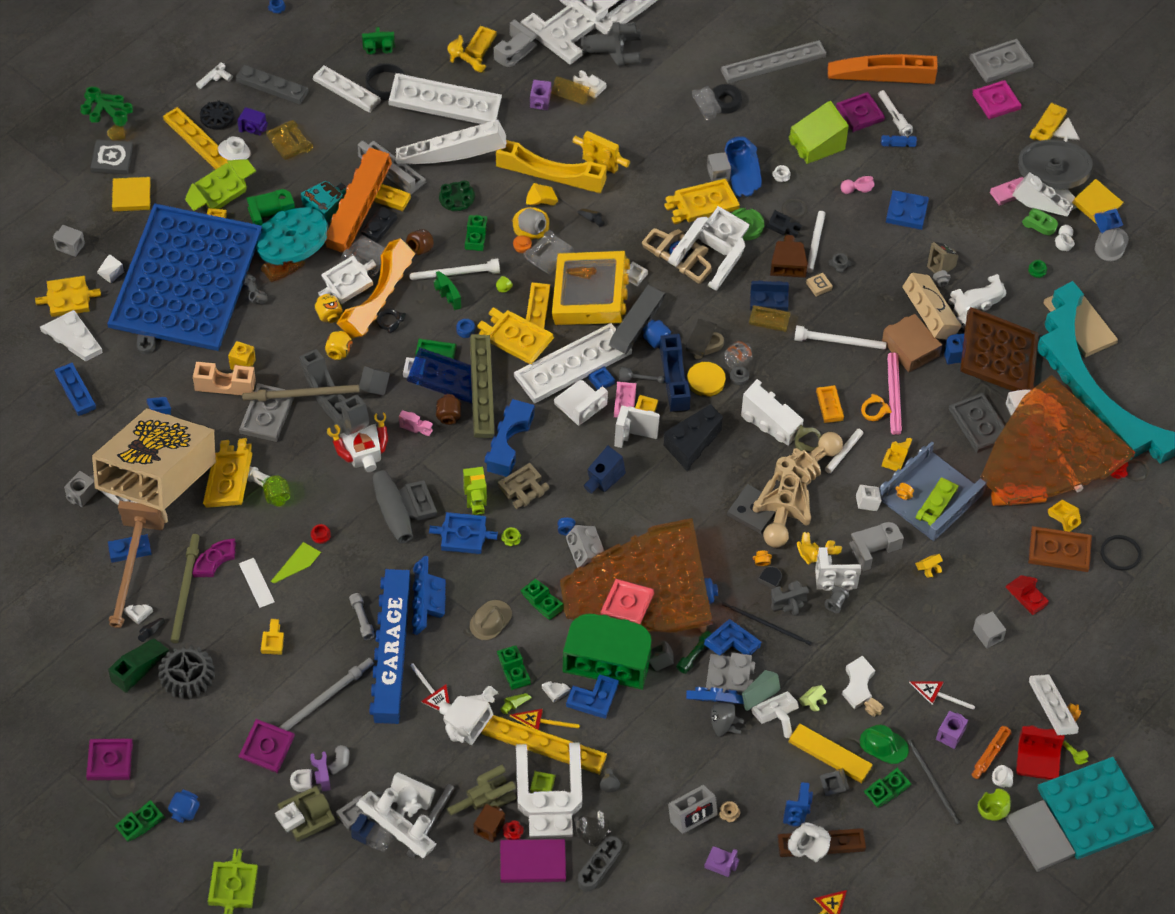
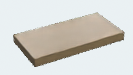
M1053 296L1044 299V304L1050 312L1056 309L1052 304ZM1083 296L1081 305L1076 308L1075 335L1078 349L1084 357H1087L1117 344L1118 339L1085 296Z

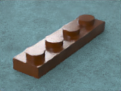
M863 828L827 831L831 837L827 854L865 852L866 845ZM792 833L778 834L777 840L780 857L795 856L788 848V840Z

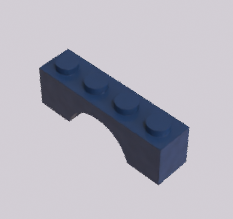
M680 334L660 336V355L670 412L690 410L691 395L688 381H686L684 375Z

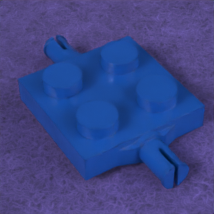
M446 512L442 527L430 525L429 534H441V550L481 554L485 539L497 540L498 532L486 531V516Z

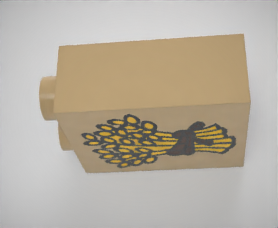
M146 408L92 455L95 489L164 511L216 463L214 429Z

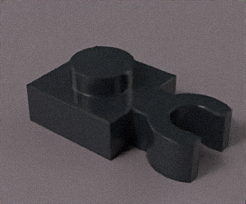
M774 210L766 228L781 235H784L786 231L789 235L797 238L798 232L794 231V229L800 231L802 225L798 222H790L791 217Z

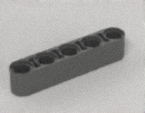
M648 285L612 335L609 346L627 354L643 332V328L661 306L666 293Z

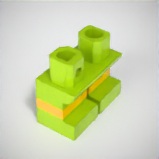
M483 467L463 469L464 494L467 495V508H472L473 515L484 514V506H487V487Z

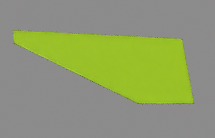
M303 542L271 582L276 583L311 566L321 552Z

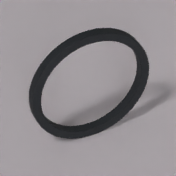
M1114 535L1103 542L1101 557L1109 567L1126 571L1138 565L1141 559V549L1132 538L1124 535ZM1114 539L1127 540L1137 549L1138 559L1130 566L1121 567L1114 565L1104 554L1105 545Z

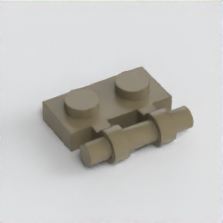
M531 463L498 482V487L509 500L515 496L518 498V500L513 502L516 509L521 506H527L531 500L536 497H542L544 492L550 489L547 483L541 486L538 484L542 480V476ZM531 487V489H532L531 492H529V493H527V494H525V493L523 492V491H525L526 489H528V488Z

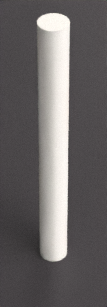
M824 211L818 212L807 261L808 273L813 272L825 218Z

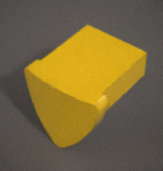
M533 183L526 198L527 205H538L540 203L555 205L558 202L552 187Z

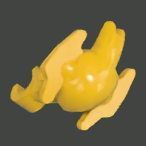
M459 35L458 39L448 44L447 49L450 54V62L453 63L454 58L461 57L467 63L469 62L476 71L484 72L486 65H481V58L475 59L463 52L462 35Z
M803 532L802 544L798 541L797 547L801 557L809 565L817 561L819 547L815 542L810 543L809 532ZM828 540L825 546L827 547V553L830 555L840 554L842 547L834 546L835 541Z

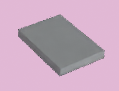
M1017 39L970 54V60L986 83L1032 68L1034 62Z
M258 383L254 392H258V390L265 389L266 391H278L285 389ZM294 397L267 399V401L261 402L251 400L239 428V433L277 442Z
M1044 800L1006 816L1007 823L1037 872L1075 856L1074 849Z

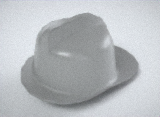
M1120 228L1106 230L1103 233L1100 232L1095 243V252L1099 258L1105 261H1116L1121 258L1129 240L1127 233Z

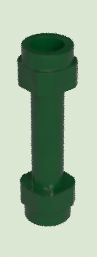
M705 631L702 633L698 644L688 656L681 658L676 666L681 673L686 674L690 671L693 661L707 647L704 645V642L712 634L711 632Z

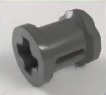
M833 587L832 595L824 602L825 607L831 612L839 613L843 602L849 598V593L842 587Z

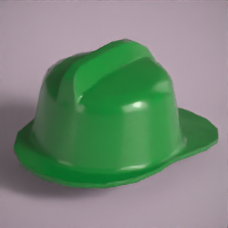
M875 725L864 730L861 734L860 746L866 753L889 764H898L906 759L909 752L908 744L886 725Z

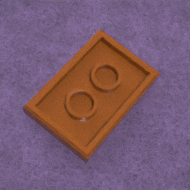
M1032 526L1028 563L1088 572L1092 535Z

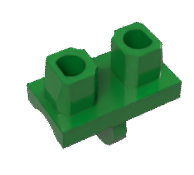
M376 27V32L362 34L363 50L367 54H374L376 49L382 48L384 53H392L393 48H395L394 32H380L379 27Z

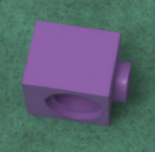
M533 80L530 108L548 110L551 97V82Z
M949 711L938 730L936 740L955 749L966 730L968 720L959 713ZM949 727H955L957 730H952Z

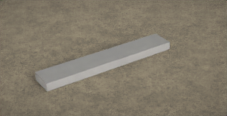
M819 40L721 67V72L727 83H732L826 57V51Z

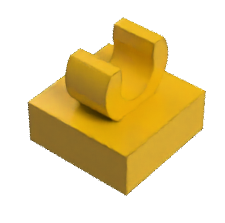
M934 554L915 564L918 571L925 570L926 577L930 578L933 577L931 573L932 568L935 569L936 573L942 572L938 563L943 560L940 554Z

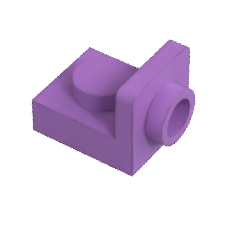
M713 846L705 863V868L729 877L731 871H736L740 859L737 858L738 851L733 849L732 853Z

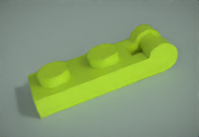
M941 477L923 506L919 509L915 519L919 521L924 520L931 526L943 514L958 491L959 486Z

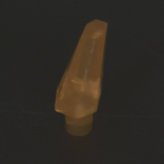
M583 266L569 268L566 272L572 276L590 279L591 275L596 274V268Z

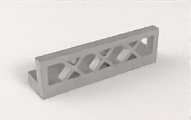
M361 141L357 145L358 157L361 159L363 154L367 153L369 147L389 153L392 164L386 177L407 193L412 195L426 183L424 177L406 164H397L396 157L375 141H372L369 145Z

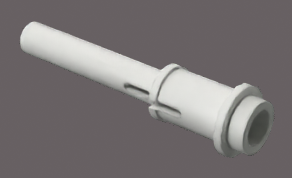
M880 91L878 95L893 116V122L898 127L899 134L908 137L913 132L912 125L907 123L903 114H899L885 91Z

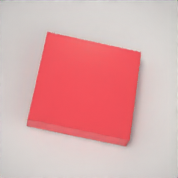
M615 579L600 613L611 618L627 619L633 623L641 624L654 595V590Z

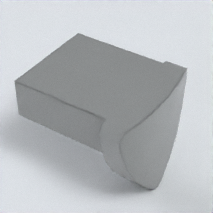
M357 796L353 801L336 811L337 817L348 830H351L360 813L367 816L368 819L371 818V816L364 813L357 806L358 801L363 796Z

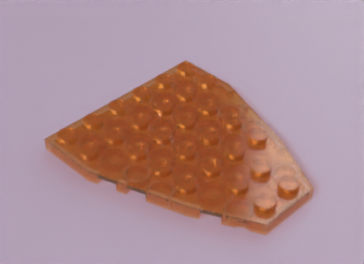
M1051 375L1024 395L998 436L981 479L1009 506L1018 502H1029L1037 497L1049 498L1073 490L1075 486L1090 484L1092 480L1098 478L1100 480L1105 479L1134 457L1135 452Z
M693 518L652 526L647 529L648 532L639 537L635 535L631 537V541L621 546L617 544L591 558V562L582 568L580 566L572 574L562 578L560 585L566 619L575 620L583 614L601 615L600 612L615 579H619L654 590V595L640 624L648 631L673 633L712 625L713 621Z

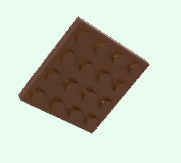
M970 307L966 317L960 372L1011 391L1033 390L1039 333Z

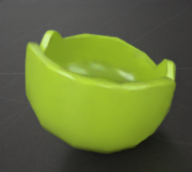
M997 788L991 794L985 792L982 799L978 801V811L981 816L991 821L1005 818L1010 811L1011 801L1009 794L1000 788Z

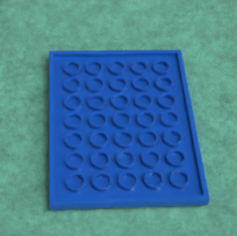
M154 203L108 320V328L219 351L239 297L243 280L248 272L260 239L262 226Z

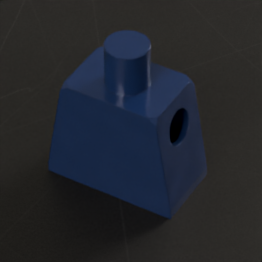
M608 445L588 468L589 480L583 486L591 494L597 488L606 492L626 473L623 456Z

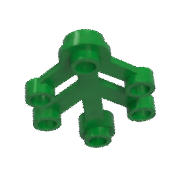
M88 87L84 93L86 101L80 106L81 114H89L90 122H100V114L104 109L113 117V122L116 126H124L127 122V114L133 112V105L131 103H124L122 95L103 94L98 87ZM93 102H96L97 105L92 112L91 105Z

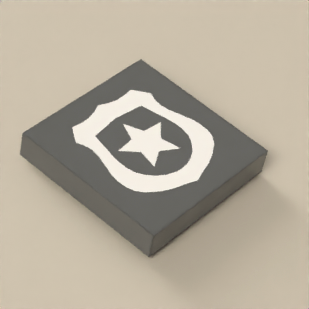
M96 140L91 172L128 174L133 142Z

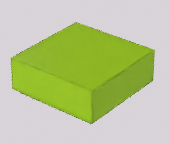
M535 771L530 793L552 791L555 775Z

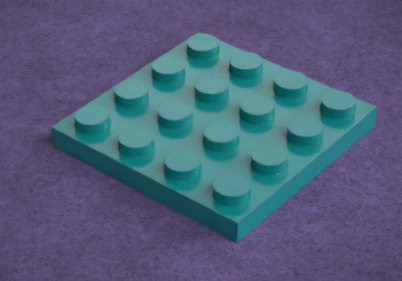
M1114 757L1038 785V791L1074 849L1077 860L1153 831L1154 827Z

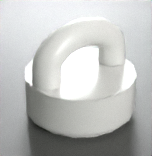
M1005 765L998 766L992 775L993 783L1000 787H1012V769Z

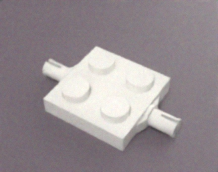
M351 256L321 274L327 287L318 292L319 296L332 294L337 297L341 304L345 303L374 285L367 271L376 267V263L372 259L362 265L354 256Z

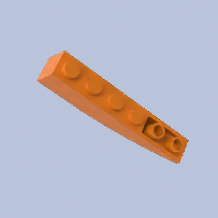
M873 55L828 63V79L935 84L937 74V56Z

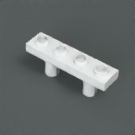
M391 788L386 789L381 798L369 791L358 801L357 806L364 813L371 816L383 828H386L420 857H426L436 846V843L424 834L431 823L427 816L421 815L415 824L412 825L390 807L397 797L395 790Z

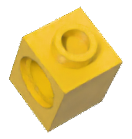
M236 341L228 355L230 369L234 370L235 365L252 367L256 361L254 346Z

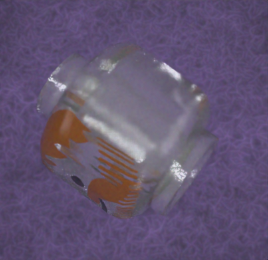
M742 341L734 342L724 352V361L732 369L744 367L753 357L751 346Z

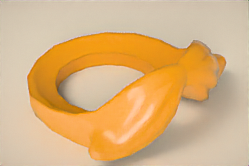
M871 394V397L862 404L861 408L862 415L869 421H878L886 413H891L889 405L880 396ZM879 402L883 404L877 415L869 416L866 414L865 409L870 403Z

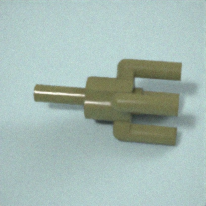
M503 765L478 776V786L467 791L468 798L448 807L449 815L452 816L471 805L478 810L486 804L501 807L517 799L514 791H512L516 789L513 781L495 789L507 782L504 775H501L506 772Z

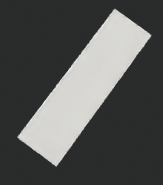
M252 558L239 563L259 608L274 603L275 601L255 559Z

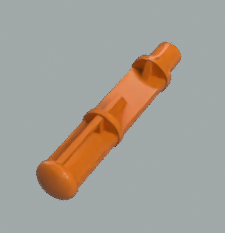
M1000 727V730L975 764V770L972 773L975 779H979L982 773L987 771L1011 735V730L1008 727Z

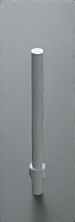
M368 658L359 666L351 668L346 676L279 726V728L287 731L351 681L359 679L362 673L374 664L373 661Z

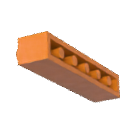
M369 147L367 153L363 154L359 169L355 170L352 183L348 184L344 199L340 200L337 213L332 216L331 225L326 234L327 239L325 243L327 248L348 253L392 164L389 153Z

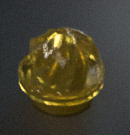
M116 125L110 127L108 130L109 138L114 141L124 140V127Z

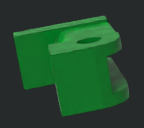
M285 189L247 197L248 211L252 223L262 226L261 218L276 215L280 211L295 209L292 195Z

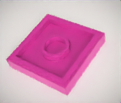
M1005 80L973 90V96L988 119L1021 109V103Z

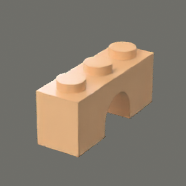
M196 362L193 374L195 391L242 395L243 393L254 392L256 383L254 367L235 365L233 373L227 374L217 370L215 363Z

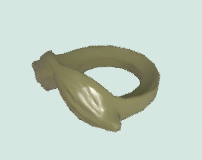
M800 425V428L795 433V447L800 451L805 450L806 452H811L817 448L818 445L813 448L798 441L799 438L809 432L815 433L818 439H820L822 435L816 428H804Z

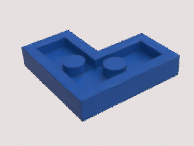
M729 619L705 639L704 645L719 656L731 646L742 654L752 655L760 648L762 642Z
M599 674L593 691L573 686L566 702V707L606 719L619 685V680Z
M695 687V691L686 692V699L744 704L743 696L737 695L735 690H725V693H723L722 688H710V691H708V688Z

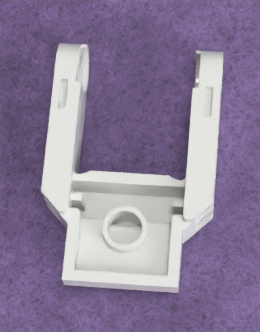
M718 206L710 218L699 217L695 220L673 250L668 263L677 267L695 241L700 239L716 251L727 255L719 266L712 282L710 281L708 284L710 288L717 291L742 256L743 249L745 248L742 237L750 224Z
M580 742L569 743L570 792L546 791L531 794L528 792L527 744H516L518 810L529 817L530 838L573 836L572 816L582 807Z

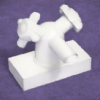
M399 772L394 775L391 789L397 793V797L393 801L398 805L396 812L404 817L406 811H408V816L412 817L418 809L428 810L430 808L435 789Z

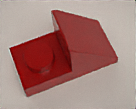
M1021 575L1007 584L1006 588L1034 615L1046 607L1049 600L1035 587L1037 578Z

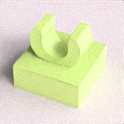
M822 685L812 687L798 700L802 706L810 705L812 711H819L817 701L821 705L827 703L825 697L822 696L826 693V690Z

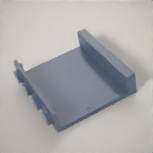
M931 442L927 446H923L917 456L911 457L903 469H898L890 481H885L881 485L880 496L883 503L932 541H935L984 494L987 483L981 478L975 484L934 454L932 452L934 443ZM942 477L958 485V491L943 514L929 526L928 522L924 520L919 521L915 517ZM900 483L910 485L914 489L913 497L907 500L899 498L896 495V486H899Z

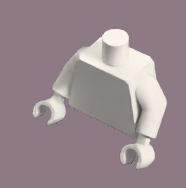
M492 686L485 688L481 695L458 696L453 704L447 702L441 704L439 711L444 715L445 730L452 741H460L461 743L466 741L472 745L493 716L488 702L493 703L495 700L493 696L498 694V692Z

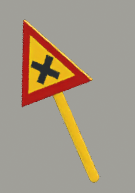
M543 709L510 715V717L536 731H539L540 723L571 728L580 727L579 724L541 719Z
M847 890L814 898L823 908L819 914H825L826 912L828 914H840Z

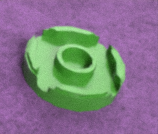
M740 208L731 213L750 224L742 237L743 240H753L762 234L764 218L759 212L754 209L746 210V208Z

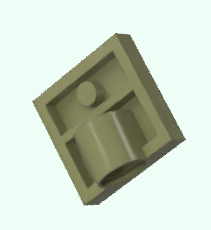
M317 786L278 804V808L281 810L294 802L304 816L305 822L291 830L297 842L336 824L325 796L319 792Z

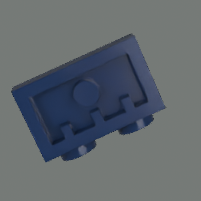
M751 281L750 310L788 312L789 283L781 281Z

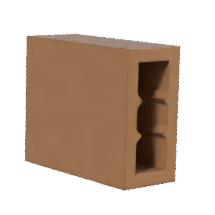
M916 314L904 317L900 322L889 325L884 329L882 342L887 343V347L892 353L898 354L899 362L908 372L940 357L941 343L934 338Z

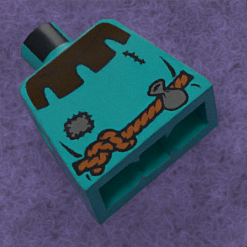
M324 181L301 193L302 205L322 213L328 224L333 214L337 213L339 202L342 198L344 199L343 195L346 193L347 188L343 183L334 187L328 181Z

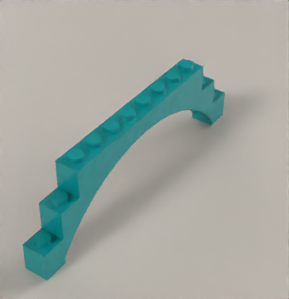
M1073 281L1054 290L1052 304L1056 309L1047 314L1044 325L1049 333L1040 337L1037 347L1039 353L1048 360L1051 368L1057 371L1062 381L1071 388L1074 396L1081 400L1085 409L1095 417L1097 424L1104 428L1108 437L1118 445L1120 452L1126 455L1129 460L1147 450L1160 464L1174 457L1175 432L1151 425L1122 409L1100 389L1089 374L1081 358L1075 335L1076 308L1082 303L1083 292Z

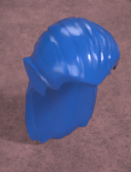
M734 137L725 146V152L731 167L730 176L733 193L735 196L738 195V197L742 196V194L747 197L751 196L755 189L757 190L761 187L762 183L756 154L757 147L746 137Z

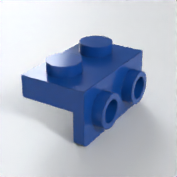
M801 782L797 801H786L783 823L790 826H799L805 823L806 814H810L813 792L809 791V783Z

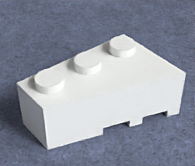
M756 379L743 394L741 416L747 422L753 423L763 432L769 433L779 442L789 446L795 439V433L800 428V425L803 426V419L788 405L784 404L782 406L774 398L775 394L772 391L770 393L765 391L760 386L762 382Z

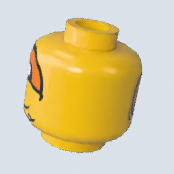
M324 294L317 299L315 310L319 319L322 322L329 323L338 321L342 314V307L337 297Z
M344 331L332 332L325 344L327 355L334 360L346 358L352 347V339Z

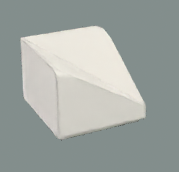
M111 255L105 259L97 271V274L109 283H112L124 273L123 264Z
M859 486L856 493L858 509L878 510L881 503L879 487Z

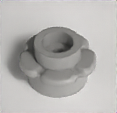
M945 270L938 271L933 275V282L939 287H944L949 283L951 276Z

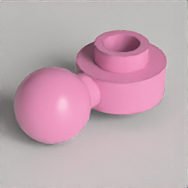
M864 176L858 178L855 182L845 180L841 183V191L845 194H851L855 189L863 193L869 192L875 186L872 176Z

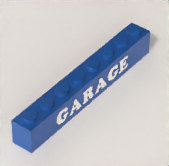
M385 569V577H381V589H384L383 595H379V607H382V612H378L377 620L381 627L380 630L376 631V642H379V648H375L374 660H378L377 666H373V678H376V684H372L371 696L374 697V702H370V715H373L374 723L399 724L411 581L410 570Z

